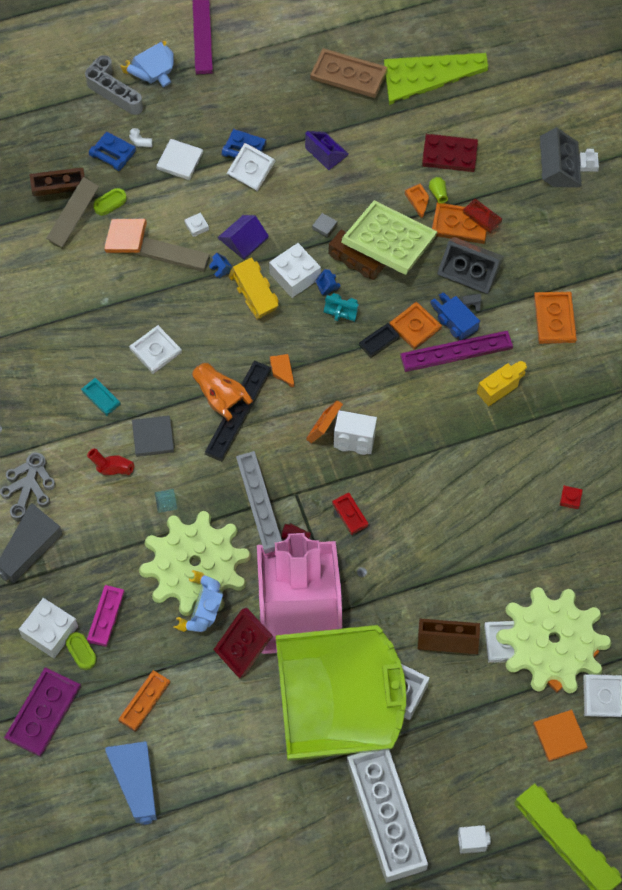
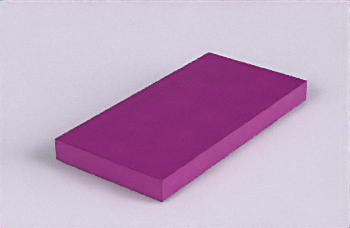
M45 667L4 739L41 757L81 688V684Z

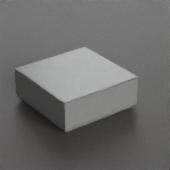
M322 213L312 225V229L328 237L337 226V221Z

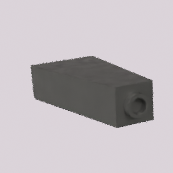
M33 503L28 507L0 557V577L4 581L9 580L13 584L62 535L61 527Z

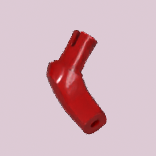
M95 448L91 449L87 454V457L96 465V471L103 475H130L134 470V462L119 455L105 458Z

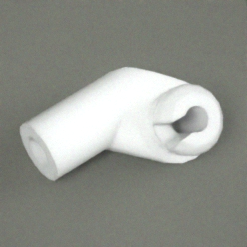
M136 128L130 130L129 137L136 146L152 148L153 139L142 138L139 134L140 131Z

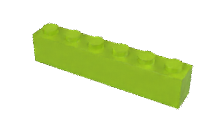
M534 783L515 800L514 805L590 890H614L622 882L620 872L615 867L609 866L603 853L599 850L596 851L591 846L590 839L585 834L581 835L576 829V824L562 814V809L557 803H552L549 800L547 792L541 786L538 787Z

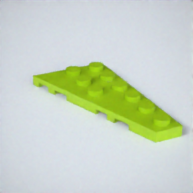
M486 53L384 59V66L387 67L385 78L388 102L391 105L397 100H406L411 95L423 94L443 87L445 83L451 81L454 83L459 81L460 78L488 71Z

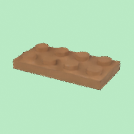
M322 49L310 74L311 80L375 98L387 73V67Z

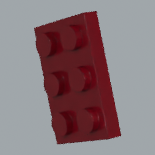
M426 134L422 167L475 172L478 139Z
M245 607L241 609L213 650L240 679L246 675L273 635Z

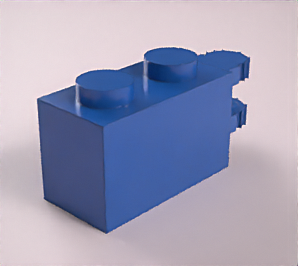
M441 293L439 298L443 305L435 298L430 301L432 307L438 313L440 323L446 325L455 338L465 340L479 330L480 320L457 296L450 299L445 293Z

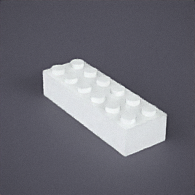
M389 749L362 752L348 756L347 766L386 883L426 871L428 863Z

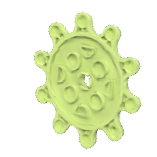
M206 511L200 512L195 523L191 525H185L179 517L171 516L167 520L169 534L166 537L160 538L150 535L145 539V546L154 552L155 558L153 561L140 566V575L144 578L154 577L158 580L159 586L152 593V598L156 603H162L169 597H175L180 602L179 611L184 616H189L193 613L202 584L189 581V578L193 579L195 576L191 572L192 570L202 572L204 575L217 580L220 583L221 592L228 588L242 591L246 587V580L236 573V567L241 563L248 562L251 559V552L248 549H236L232 546L231 541L238 533V529L234 524H227L221 529H214L210 524L211 516ZM192 558H198L201 560V563L198 566H192L190 561ZM223 599L221 600L218 611H221L224 608Z
M536 587L531 590L532 604L529 607H522L517 603H509L506 606V614L513 619L514 626L511 629L499 630L496 634V640L499 643L508 644L514 649V655L506 661V668L510 672H517L521 669L529 670L532 673L531 687L535 691H543L548 681L558 680L565 692L574 693L578 687L576 682L578 673L585 672L589 675L602 674V666L593 656L596 650L609 649L611 640L608 636L597 634L593 630V624L600 619L601 612L596 607L585 611L576 608L574 605L576 595L571 589L564 590L558 600H551L545 595L542 588ZM556 634L559 642H551L549 636Z

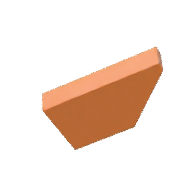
M420 183L405 190V195L420 218H423L429 201V195Z
M288 354L271 356L270 363L273 376L286 382L288 386L294 387Z

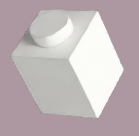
M485 825L459 828L460 854L486 851L487 845H490L489 832H485Z

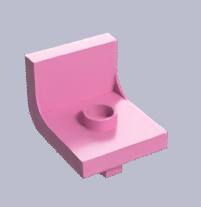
M304 533L288 534V538L282 542H275V551L267 554L264 553L262 545H257L260 622L273 635L262 651V654L277 653L276 635L342 629L341 586L336 541L319 542V540L306 538Z

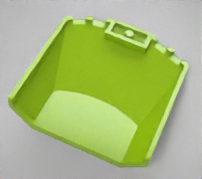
M378 625L275 636L288 761L393 748L404 720L406 683L402 665L394 646Z

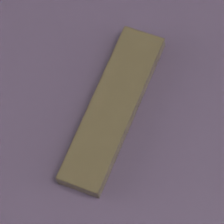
M84 177L82 178L48 234L47 240L63 248L97 192L98 185Z
M143 237L140 253H135L136 255L202 272L205 271L210 257L205 252Z

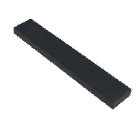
M254 360L241 384L253 402L247 405L241 399L228 409L233 418L227 421L223 417L205 450V455L223 462L271 372V367Z

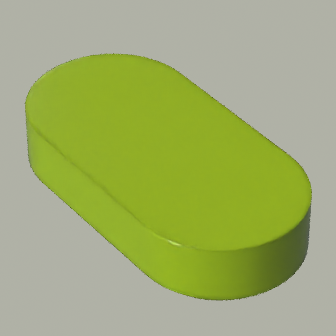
M115 188L97 198L93 203L95 213L104 216L124 205L127 200L125 191Z
M78 632L70 634L66 639V646L77 666L82 670L93 668L96 664V656L85 636Z

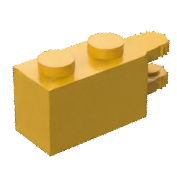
M519 361L512 366L507 363L479 382L477 394L488 407L518 387L519 380L526 373V362Z

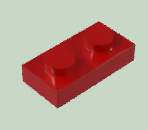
M349 492L332 501L333 507L351 535L368 527L367 520Z

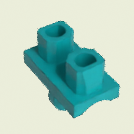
M335 293L331 296L327 295L323 312L334 315L335 321H339L340 317L355 321L359 306L358 300L350 298L346 301L341 299L339 294Z

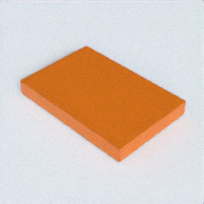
M437 202L432 229L437 231V237L450 239L455 237L463 241L485 244L490 211Z
M536 292L534 294L539 344L576 343L571 292Z

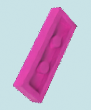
M108 585L104 586L87 637L89 643L107 647L125 593L124 589Z

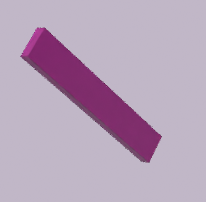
M192 0L195 74H213L209 0Z
M507 330L400 353V358L404 371L409 372L513 349V344Z

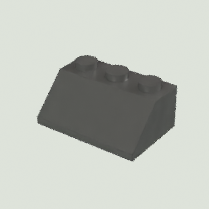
M557 127L541 135L540 149L543 180L553 187H581L578 141Z
M453 237L448 241L437 274L488 294L499 272L504 256Z

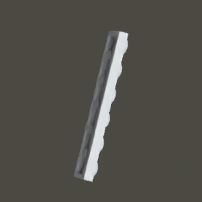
M253 451L236 456L264 553L267 554L275 551V542H282L256 454Z

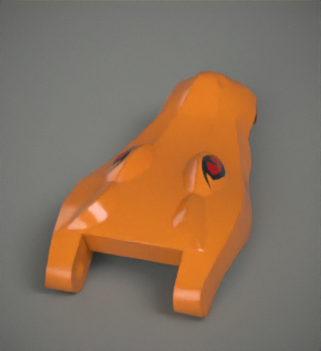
M202 363L193 370L192 376L200 385L210 407L221 414L227 421L233 418L228 409L239 400L243 399L247 405L253 402L239 382L221 374L210 364Z

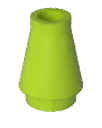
M440 177L433 178L429 182V190L435 196L438 203L443 204L448 200L446 182Z

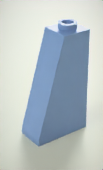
M147 741L105 747L108 760L135 822L141 825L151 824L153 820H157Z

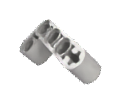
M106 55L99 56L85 71L88 88L132 115L140 114L143 110L141 94L112 77L111 58Z

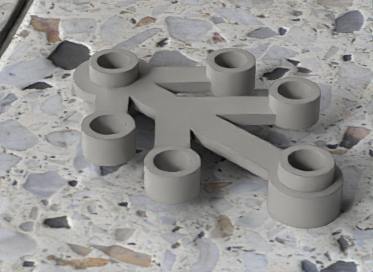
M31 453L27 457L26 463L15 469H9L6 472L7 480L15 482L18 479V475L28 471L26 477L0 489L1 497L9 499L12 497L13 492L23 488L18 503L10 508L11 517L15 521L22 520L26 512L25 506L31 489L36 495L40 507L45 508L49 505L48 496L42 492L35 480L36 473L38 472L42 478L43 486L46 490L54 489L55 482L44 468L46 460L40 453ZM10 474H15L14 477H9ZM47 482H52L50 486L46 485ZM4 491H9L7 495L3 494ZM46 499V502L40 503V500ZM22 512V515L16 516V513Z

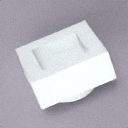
M201 213L184 220L186 227L193 237L209 230V226Z

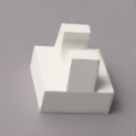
M586 149V152H580V170L598 171V153H594V149Z

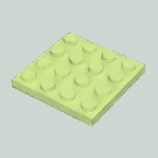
M374 200L343 236L341 243L406 275L435 239L437 231Z

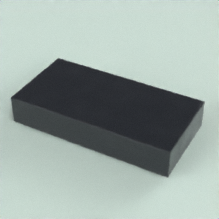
M386 323L360 341L359 346L372 358L398 340L400 335L389 323Z

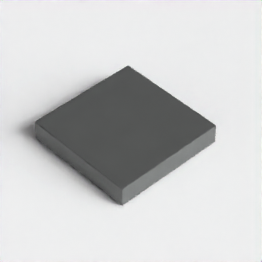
M170 415L132 420L136 457L174 452Z

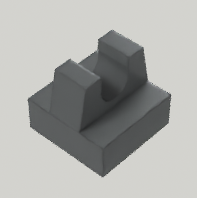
M481 294L459 297L468 309L472 304L475 307V311H480Z

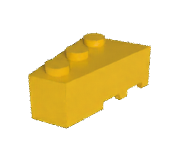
M251 257L233 266L228 277L230 280L234 279L239 286L237 291L239 294L243 293L246 299L245 303L255 318L259 319L275 311L279 306V300L275 293L272 294L270 291V284L267 278H263L260 273V265L257 261L254 262Z

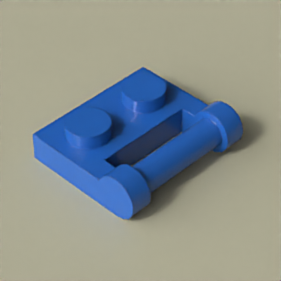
M233 129L226 145L222 149V155L236 158L244 143L262 152L266 145V139Z
M106 131L96 145L90 148L89 156L97 157L112 165L115 170L120 171L136 152V147ZM101 150L116 157L118 160H115L112 157L102 153Z

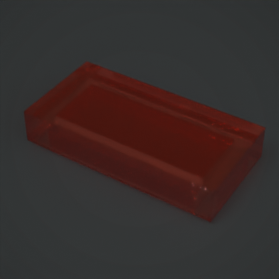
M477 199L471 201L463 209V213L489 233L502 223L501 217Z

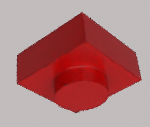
M564 485L559 506L579 509L583 489Z

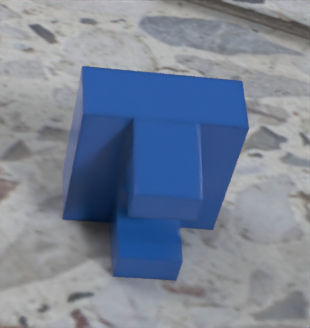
M216 253L212 257L213 261L209 267L212 270L218 267L215 276L221 278L230 273L232 265L225 256Z
M324 269L315 280L322 295H328L340 287V283L335 281L336 275L332 274L330 269Z

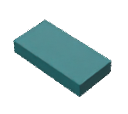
M96 378L81 389L82 393L106 416L121 405L120 401Z

